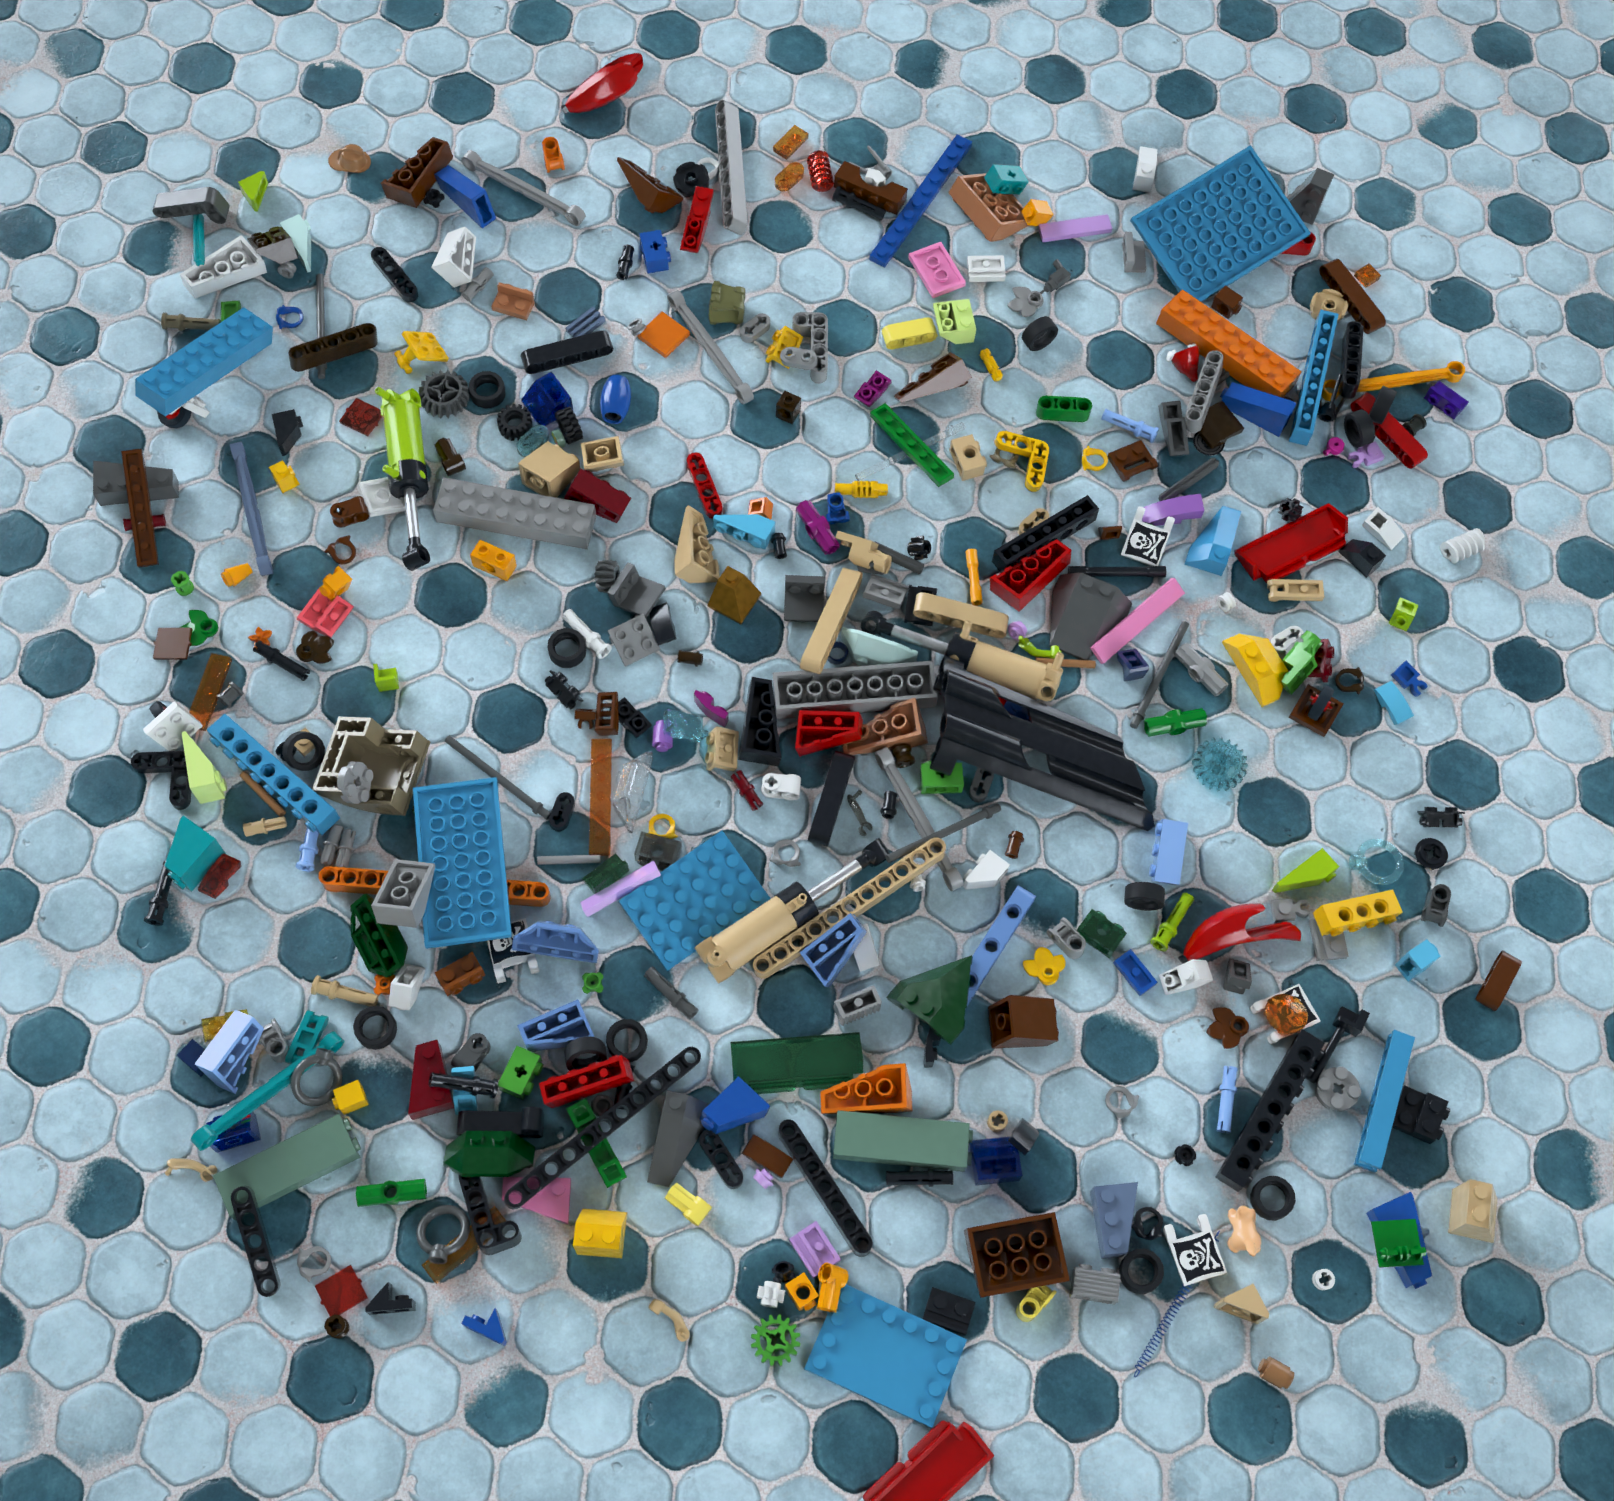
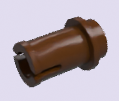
M1012 831L1008 835L1009 842L1005 856L1017 859L1021 842H1024L1023 833Z

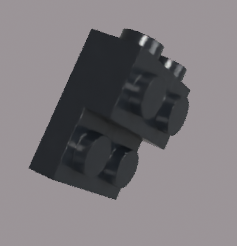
M1404 1085L1401 1090L1392 1128L1428 1144L1433 1143L1436 1139L1440 1140L1444 1128L1440 1127L1442 1120H1446L1450 1113V1108L1447 1107L1449 1101L1429 1092L1423 1094Z

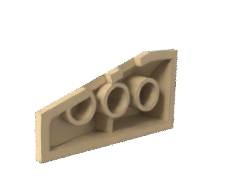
M689 505L685 509L674 560L675 575L688 583L717 582L720 578L719 564L716 559H713L711 553L714 548L712 544H709L706 537L709 533L703 514Z

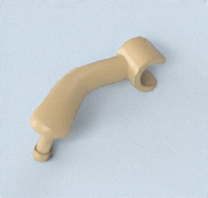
M172 1158L167 1161L169 1168L165 1171V1175L169 1176L173 1169H192L199 1172L201 1179L207 1182L213 1179L212 1175L216 1174L218 1170L214 1165L207 1167L195 1160Z
M653 1299L649 1309L657 1315L662 1312L670 1317L674 1323L676 1337L679 1341L684 1342L689 1339V1330L680 1313L668 1307L664 1302Z

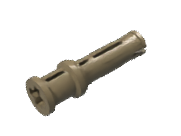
M164 312L161 317V325L165 330L168 328H176L179 331H183L185 328L210 330L221 323L220 319L186 317L183 314L168 315Z

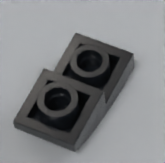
M668 603L653 607L649 615L658 646L676 640L675 626L671 619Z
M625 697L618 702L619 723L635 738H638L652 726L647 718L639 710L637 711Z
M931 1027L924 1048V1068L933 1067L934 1060H937V1048L933 1046H939L941 1038L933 1032Z
M1022 1118L1013 1130V1134L1008 1139V1142L1023 1155H1026L1034 1145L1040 1132Z

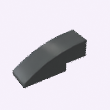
M1181 401L1162 402L1158 406L1170 457L1189 455L1185 417H1182Z

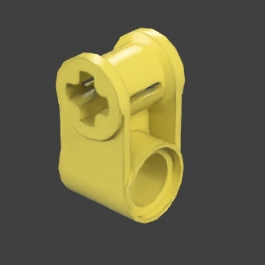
M1047 1286L1030 1288L1016 1308L1017 1317L1023 1322L1032 1321L1043 1307H1046L1057 1291L1051 1290ZM1023 1305H1030L1033 1309V1314H1025Z

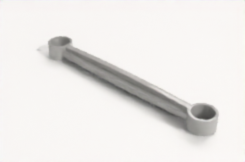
M468 150L461 158L462 164L468 170L473 172L479 170L510 189L523 194V196L564 215L567 221L574 226H579L586 217L584 211L579 206L571 205L569 207L525 181L482 161L480 156L472 150Z
M676 290L668 294L667 299L671 308L675 312L678 311L699 344L705 349L707 355L734 388L739 402L744 405L754 400V395L749 385L741 381L715 341L687 307L682 293Z
M885 747L876 751L875 758L882 770H885L908 816L915 824L920 837L924 838L935 833L922 808L895 766L890 750ZM937 846L931 848V851L934 853H939L942 851L941 848ZM945 853L944 858L937 865L942 871L947 887L950 891H954L962 887L964 883L959 871L952 866Z

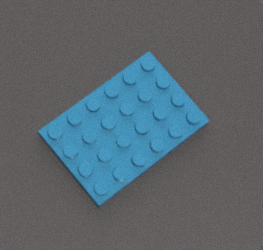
M722 830L660 872L661 875L647 881L618 902L662 966L668 971L696 951L695 947L710 936L714 937L771 898Z

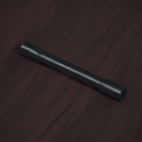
M1068 566V574L1084 573L1091 577H1166V566Z

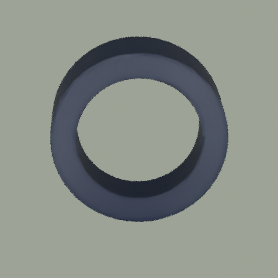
M835 642L832 649H842L844 656L840 659H834L829 655L827 660L832 664L838 665L846 661L848 648L842 642Z

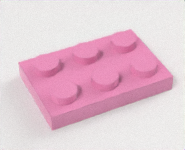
M942 242L909 253L908 258L933 299L965 287L966 281Z

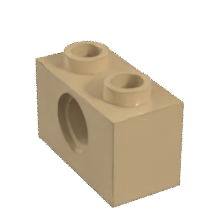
M972 434L952 439L949 451L962 481L983 476L987 462L985 457L981 456L979 442L975 441Z

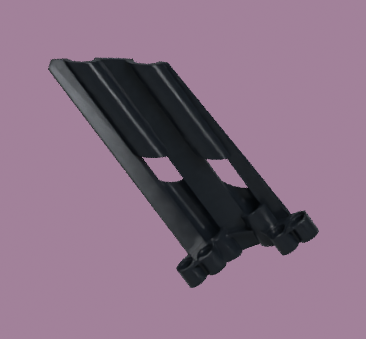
M948 656L943 657L938 670L939 674L933 686L934 691L942 693V696L945 697L940 722V737L930 764L931 770L950 776L958 759L1140 829L1149 831L1155 827L1152 812L1147 810L1143 801L1145 788L1134 761L1126 759L1123 750L1124 742L1121 737L963 669L964 663ZM999 698L1027 708L1030 722L1010 715ZM1022 745L1046 754L1051 774L1030 767L1024 757Z

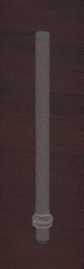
M963 422L955 426L950 425L948 429L923 442L929 447L949 436L954 437L957 435V432L965 429V425ZM902 451L855 474L857 481H860L909 456Z

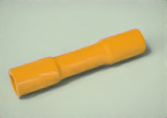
M968 549L965 553L969 571L971 604L978 606L983 603L978 573V555L976 549Z

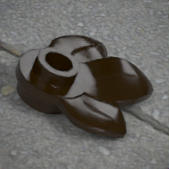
M309 631L302 636L301 644L296 648V655L303 662L327 663L332 660L327 652L334 645V640L328 636L318 637L316 631Z

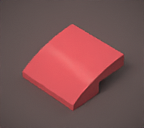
M318 589L297 616V620L320 634L332 638L354 606L338 595L331 602Z

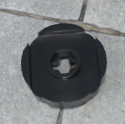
M686 162L676 169L675 176H673L676 190L688 198L694 196L696 186L708 188L709 175L706 167L702 164H695V162ZM691 176H692V178H695V179L692 180V181H688V180H689V177H691Z

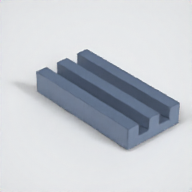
M592 307L568 325L566 332L573 338L586 335L606 322V319Z

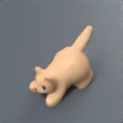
M1244 1205L1240 1206L1237 1211L1231 1208L1228 1210V1218L1233 1226V1233L1228 1239V1247L1233 1253L1246 1250L1254 1257L1261 1250V1237L1255 1225V1210Z

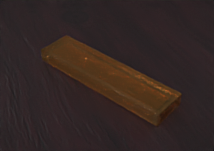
M214 653L210 655L189 711L203 725L199 729L201 731L207 730L218 700L216 695L220 694L232 663L231 657Z
M495 1206L490 1209L495 1225L506 1221ZM480 1218L477 1221V1224H484L487 1221V1218ZM470 1225V1233L465 1244L456 1252L448 1255L445 1264H435L430 1262L429 1259L422 1264V1267L435 1284L480 1249L476 1242L472 1225ZM458 1236L455 1237L446 1246L452 1244L458 1238ZM487 1238V1239L483 1242V1245H485V1244H486L488 1241H490L492 1238Z

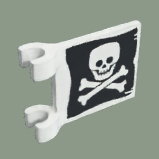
M526 918L511 922L512 938L487 941L498 984L506 982L503 971L506 967L528 962L531 974L540 972L534 953L512 950L513 936L528 928Z

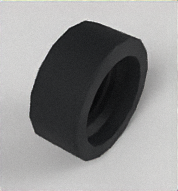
M1040 317L1025 328L1021 338L1029 350L1038 351L1045 348L1055 339L1058 334V328L1050 317Z
M482 371L475 374L469 382L470 398L475 405L484 409L494 408L501 404L505 398V385L501 376L491 371ZM485 383H492L498 386V391L491 396L483 397L476 393V389Z
M1382 386L1369 413L1373 422L1380 425L1384 422L1397 391Z
M1360 409L1345 416L1344 430L1349 442L1354 447L1359 448L1373 443L1375 427L1370 415L1365 410Z
M572 628L559 629L548 640L547 648L550 659L559 667H575L586 656L585 640L577 630ZM571 639L578 643L579 649L572 656L562 657L556 653L555 646L562 640Z
M298 731L291 734L285 740L282 754L285 762L290 767L300 771H310L322 763L325 755V746L317 735L306 731ZM301 739L310 740L315 746V754L307 763L297 762L292 755L295 743Z
M1133 882L1125 886L1124 903L1128 907L1144 911L1158 910L1164 907L1165 888L1161 885L1150 882Z
M371 1006L360 1011L355 1018L353 1029L361 1045L368 1049L377 1050L391 1044L397 1033V1024L390 1011L384 1007ZM372 1016H382L388 1022L386 1034L377 1040L368 1039L363 1034V1024Z
M633 1019L616 1021L610 1026L606 1034V1044L611 1056L622 1055L629 1062H633L642 1057L647 1049L648 1038L645 1028ZM632 1029L639 1035V1045L633 1052L623 1053L615 1047L614 1038L620 1030Z
M595 1037L577 1038L571 1041L564 1051L565 1062L569 1071L588 1067L591 1063L607 1060L604 1042ZM582 1054H596L586 1059L576 1058Z
M1279 1176L1262 1178L1253 1186L1250 1193V1203L1260 1217L1266 1220L1277 1221L1284 1218L1293 1210L1296 1202L1292 1186ZM1274 1185L1283 1191L1286 1202L1281 1210L1270 1211L1262 1205L1260 1193L1264 1187Z
M1135 1249L1130 1251L1121 1260L1119 1266L1120 1279L1129 1291L1136 1294H1147L1161 1284L1164 1276V1266L1154 1252L1148 1249ZM1136 1258H1144L1153 1265V1280L1146 1285L1134 1283L1128 1274L1129 1264Z

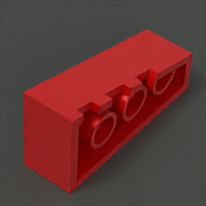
M1056 539L1038 549L1032 556L1024 557L1018 564L1005 568L1004 572L999 575L991 576L990 591L1020 612L1071 563L1072 550Z

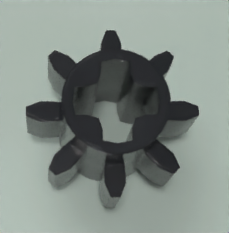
M1286 498L1285 501L1280 503L1278 513L1282 515L1281 519L1295 522V519L1301 517L1304 507L1299 505L1300 501L1296 498L1293 500Z
M924 536L911 538V542L907 545L908 554L914 556L915 560L928 558L927 554L931 552V543L928 540H924Z

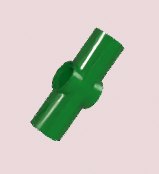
M1203 708L1184 712L1178 709L1172 710L1163 716L1144 720V730L1148 737L1167 733L1179 735L1188 729L1207 725V715Z
M425 1179L399 1182L389 1180L382 1184L356 1187L358 1207L381 1204L396 1205L399 1202L427 1199ZM391 1188H396V1195L388 1198L386 1196L387 1191Z

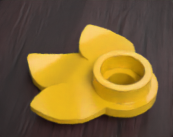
M1039 947L1035 951L1034 959L1023 961V968L1029 976L1038 977L1044 985H1053L1059 978V972L1065 968V959L1063 955L1053 957L1049 949Z

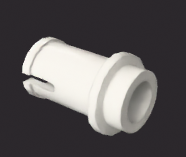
M922 874L911 880L910 888L914 892L925 889L926 881L923 880Z

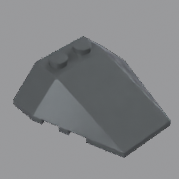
M1084 573L1061 574L1052 592L1049 647L1057 645L1063 653L1081 660H1088L1094 654L1090 647L1128 616L1132 606L1131 601L1118 587Z

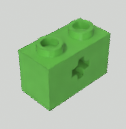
M931 761L921 763V794L962 793L964 786L962 762H956L950 776L931 770Z
M516 1046L498 1082L499 1090L521 1100H524L526 1095L529 1096L534 1086V1083H532L535 1075L539 1076L544 1065L541 1056ZM525 1070L526 1075H521L519 1078L518 1072L522 1073Z

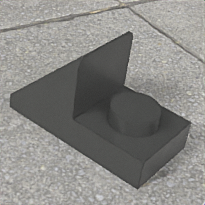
M1229 958L1223 989L1244 994L1245 989H1250L1252 983L1250 964Z

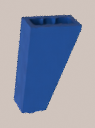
M449 165L434 174L439 188L481 228H484L496 219L484 188Z
M1234 382L1231 383L1229 388L1225 387L1220 395L1222 401L1231 412L1277 437L1281 435L1288 424L1297 404L1294 401Z
M1411 1192L1373 1208L1366 1213L1370 1222L1416 1219L1420 1245L1425 1247L1414 1197ZM1427 1251L1426 1256H1423L1424 1265L1395 1267L1405 1288L1413 1285L1417 1289L1428 1284L1425 1279L1431 1277L1432 1272Z

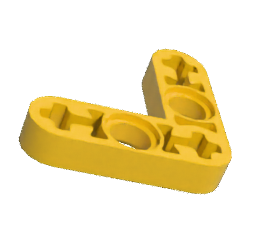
M1000 431L994 440L995 446L1003 451L1029 457L1025 487L1031 492L1038 491L1044 482L1049 454L1048 444L1042 440L1008 431ZM1023 442L1026 445V448H1019L1017 443ZM1038 448H1041L1042 451L1040 457L1037 456L1039 452ZM1039 463L1042 469L1037 470L1032 464ZM1034 476H1037L1035 480L1036 485L1032 481Z

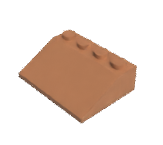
M987 173L958 176L948 193L953 198V201L963 209L964 214L969 216L974 225L981 230L987 240L990 242L1003 240L1030 226L1027 225L1021 213L1024 207L1013 194L992 193L984 178Z

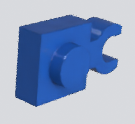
M1407 660L1391 674L1404 689L1409 686L1411 693L1415 697L1421 694L1417 686L1422 690L1428 687L1424 681L1417 679L1420 674Z

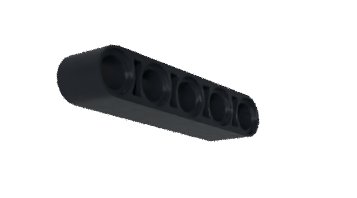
M1356 321L1347 324L1342 341L1340 371L1342 378L1339 394L1346 399H1352L1356 396L1361 379L1364 328L1361 323Z
M597 331L524 350L520 357L525 372L527 374H536L606 356L612 353L614 348L608 332Z
M835 751L809 832V842L828 847L855 756Z
M240 1186L231 1193V1203L257 1291L261 1296L270 1297L280 1289V1278L255 1193L249 1186ZM240 1190H245L248 1193V1200L245 1203H241L237 1199V1194ZM247 1212L255 1216V1221L252 1225H247L243 1220ZM254 1234L261 1237L262 1242L259 1247H253L250 1243V1238ZM259 1257L267 1259L268 1266L266 1269L258 1268L256 1261ZM270 1279L274 1282L275 1287L273 1291L269 1292L263 1288L264 1280Z

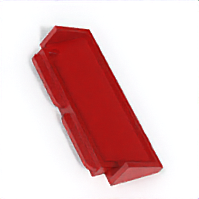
M1328 503L1296 519L1295 522H1290L1234 550L1235 556L1253 581L1260 577L1266 583L1271 579H1281L1305 567L1306 563L1317 561L1346 545L1345 534L1348 533V517Z
M942 1420L909 1450L907 1454L908 1460L904 1464L897 1462L864 1493L863 1500L948 1501L994 1457V1454L974 1428L966 1422L955 1428L949 1421Z

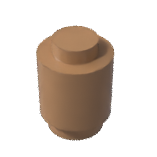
M1270 1356L1267 1359L1263 1358L1258 1366L1260 1378L1278 1388L1288 1389L1294 1379L1295 1373L1290 1370V1367Z

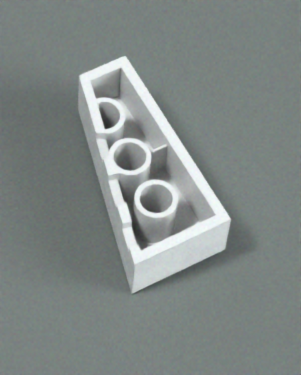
M240 235L207 256L204 265L196 266L195 264L180 273L184 287L196 299L267 273L264 260L245 238Z

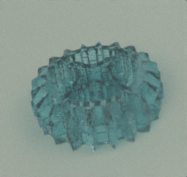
M1221 737L1218 742L1213 738L1210 742L1206 740L1203 745L1198 746L1197 751L1193 755L1195 759H1193L1192 765H1194L1193 772L1198 773L1196 778L1203 779L1202 785L1208 783L1210 784L1209 790L1216 786L1217 791H1220L1222 787L1227 791L1230 787L1235 788L1237 783L1242 782L1243 777L1247 773L1248 764L1245 763L1247 756H1242L1243 749H1236L1238 743L1231 745L1230 739L1224 742ZM1212 753L1211 760L1205 762V756ZM1234 766L1235 772L1228 776V769Z

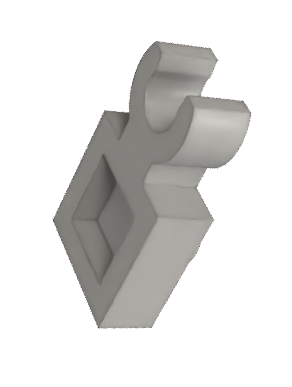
M1292 898L1272 900L1270 907L1274 923L1294 921L1296 915L1307 917L1310 911H1303L1300 906H1306L1307 900H1300L1297 904H1293Z

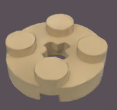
M1324 289L1318 294L1315 293L1310 302L1311 317L1317 319L1320 310L1339 314L1337 323H1339L1347 312V300L1344 301L1343 295L1333 289Z

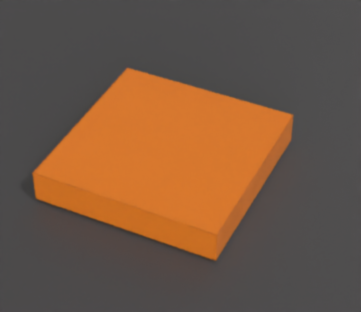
M662 311L646 326L642 333L638 334V339L666 358L690 335V331Z

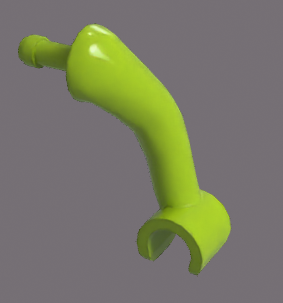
M1021 635L1018 638L1020 640L1018 642L1019 647L1034 657L1055 658L1058 652L1062 653L1057 645L1051 646L1050 650H1040L1028 638H1024Z

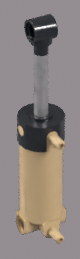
M878 611L868 612L861 622L860 627L863 632L872 635L884 633L964 663V670L1036 701L1037 699L1043 701L1054 699L1061 682L1063 653L1058 652L1056 654L1053 664L1049 662L1044 664L969 636L973 624L969 620L964 622L961 633H954L949 644L886 622L887 619L883 618V615ZM868 620L874 621L876 626L870 625Z
M880 838L876 839L863 849L860 857L810 890L806 891L797 881L792 883L789 887L774 895L773 898L714 937L710 936L699 943L695 950L703 962L708 964L707 968L717 983L723 982L732 976L737 969L818 916L819 912L814 903L816 900L867 866L876 867L886 860L885 856L890 854Z

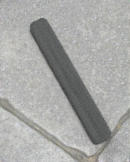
M1214 457L1209 459L1161 493L1158 498L1159 501L1177 497L1216 469L1219 461Z

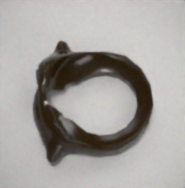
M1357 667V669H1342L1336 675V686L1342 692H1356L1359 695L1364 688V675L1360 667ZM1345 673H1351L1357 676L1361 683L1343 686L1340 684L1339 678Z

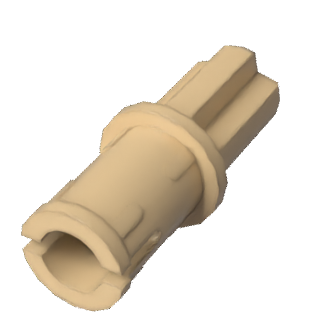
M278 817L268 820L262 818L260 821L244 823V834L248 837L261 833L268 834V831L287 827L286 818Z

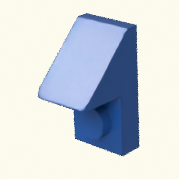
M494 1308L486 1325L484 1324L485 1320L473 1314L472 1317L465 1315L461 1323L464 1327L498 1344L506 1345V1337L496 1308Z

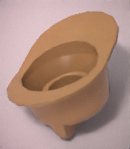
M349 144L334 151L329 156L328 163L331 168L337 171L361 173L369 169L371 159L360 146Z

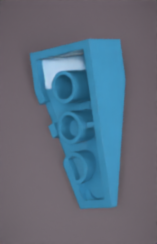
M1222 506L1190 546L1184 565L1222 576L1231 553L1241 511Z

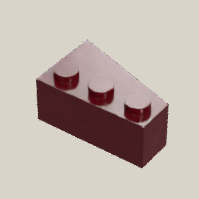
M580 468L564 499L594 504L597 516L617 523L631 497L624 491L615 489L607 481L596 478L590 471Z
M438 1040L422 1043L415 1047L408 1115L412 1120L454 1109L451 1089L429 1087L428 1085L431 1072L448 1075L442 1048Z

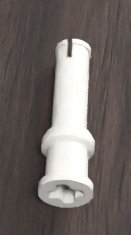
M572 609L564 612L562 618L583 636L586 646L596 653L598 659H602L610 653L611 645L606 644L601 639L599 633L593 632Z

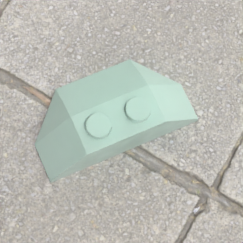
M842 627L841 641L847 646L848 654L852 661L859 666L917 661L918 651L911 650L897 642L860 630Z

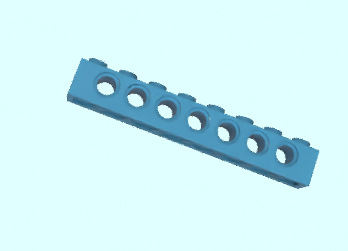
M1320 310L1315 321L1289 442L1307 446L1313 435L1339 315L1337 313Z
M223 714L207 729L211 736L209 741L215 747L221 746L223 748L222 752L230 760L232 758L237 760L236 764L241 770H248L250 772L249 776L256 783L262 782L264 784L263 788L271 796L275 794L278 797V802L283 807L289 806L292 809L291 813L298 820L304 819L306 821L304 824L312 832L317 831L323 835L340 819L338 813L330 804L226 714Z

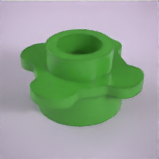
M600 972L583 974V992L586 994L590 992L601 993L604 989L602 986L603 974Z

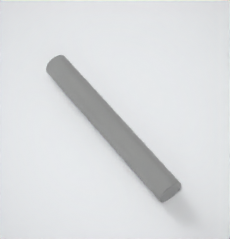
M601 855L538 856L537 863L538 865L601 863Z

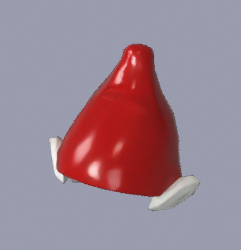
M1189 344L1187 349L1176 352L1175 349L1168 352L1166 357L1168 362L1171 361L1174 367L1192 382L1198 380L1197 370L1200 349L1196 344Z

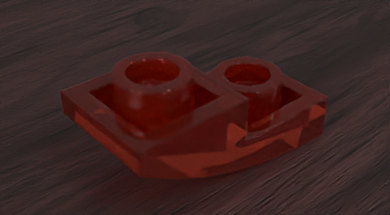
M223 853L204 876L198 891L216 899L229 886L228 879L242 867L241 861Z

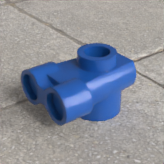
M840 492L827 495L828 514H826V519L829 525L850 521L849 512L845 510L844 499Z

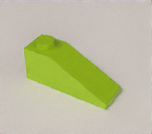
M1322 848L1277 882L1272 891L1277 893L1318 886L1324 881L1329 883L1337 876L1335 872L1340 866Z

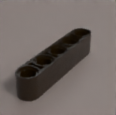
M371 323L361 324L290 348L288 354L291 369L301 372L374 348L378 343L376 326Z

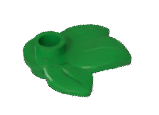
M189 610L191 622L179 627H191L193 629L190 641L192 643L191 646H198L204 643L207 638L214 636L219 629L217 622L214 619L208 618L207 614L201 610Z

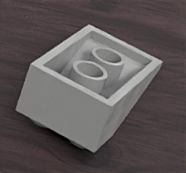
M394 859L371 905L376 922L379 924L418 928L425 913L435 864Z

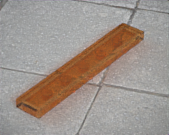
M591 739L589 855L610 856L612 739Z

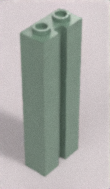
M838 1110L833 1159L965 1172L967 1165L971 1166L972 1152H968V1143L972 1144L973 1130H969L970 1123Z
M337 1114L213 1175L229 1216L236 1220L231 1203V1193L237 1187L249 1186L252 1188L260 1208L361 1158L358 1153L361 1150L360 1144L356 1137L352 1139L349 1131L353 1129L348 1118L343 1119L340 1114ZM245 1190L238 1192V1201L245 1203L248 1200V1193Z

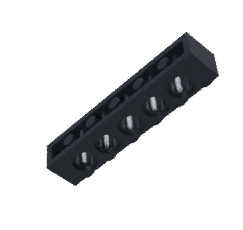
M1088 495L994 550L992 563L1002 573L1005 568L1018 564L1026 556H1032L1038 549L1057 539L1061 542L1096 521L1099 512L1098 506Z

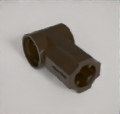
M441 438L434 444L448 477L466 469L461 455L457 454L449 438Z

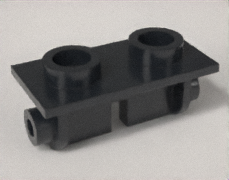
M552 670L549 671L553 676H548L545 679V685L554 695H557L560 691L562 692L557 698L566 708L573 709L576 706L575 702L577 700L583 702V699L579 696L581 694L580 691L566 682L568 679L560 671L558 673Z
M1424 807V811H1417V813H1423V817L1419 819V824L1424 827H1439L1440 820H1442V827L1458 828L1463 823L1462 818H1459V814H1465V812L1458 811V807H1445V811H1437V807Z

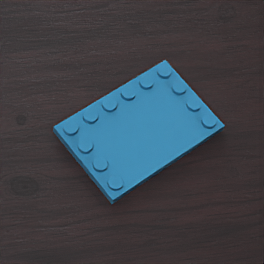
M846 1284L840 1291L837 1312H828L804 1370L932 1429L967 1339Z

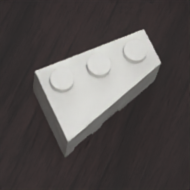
M466 227L448 232L431 268L454 288L472 282L476 236Z

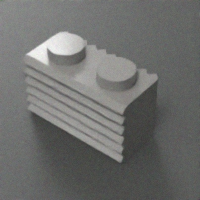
M873 985L834 1001L833 1008L840 1024L844 1026V1024L848 1025V1022L852 1023V1021H856L860 1017L864 1018V1015L868 1016L872 1012H879L882 1001Z
M1079 1264V1267H1075L1072 1270L1070 1297L1115 1305L1118 1302L1121 1275L1115 1274L1114 1269L1101 1268V1271L1092 1270L1090 1265Z

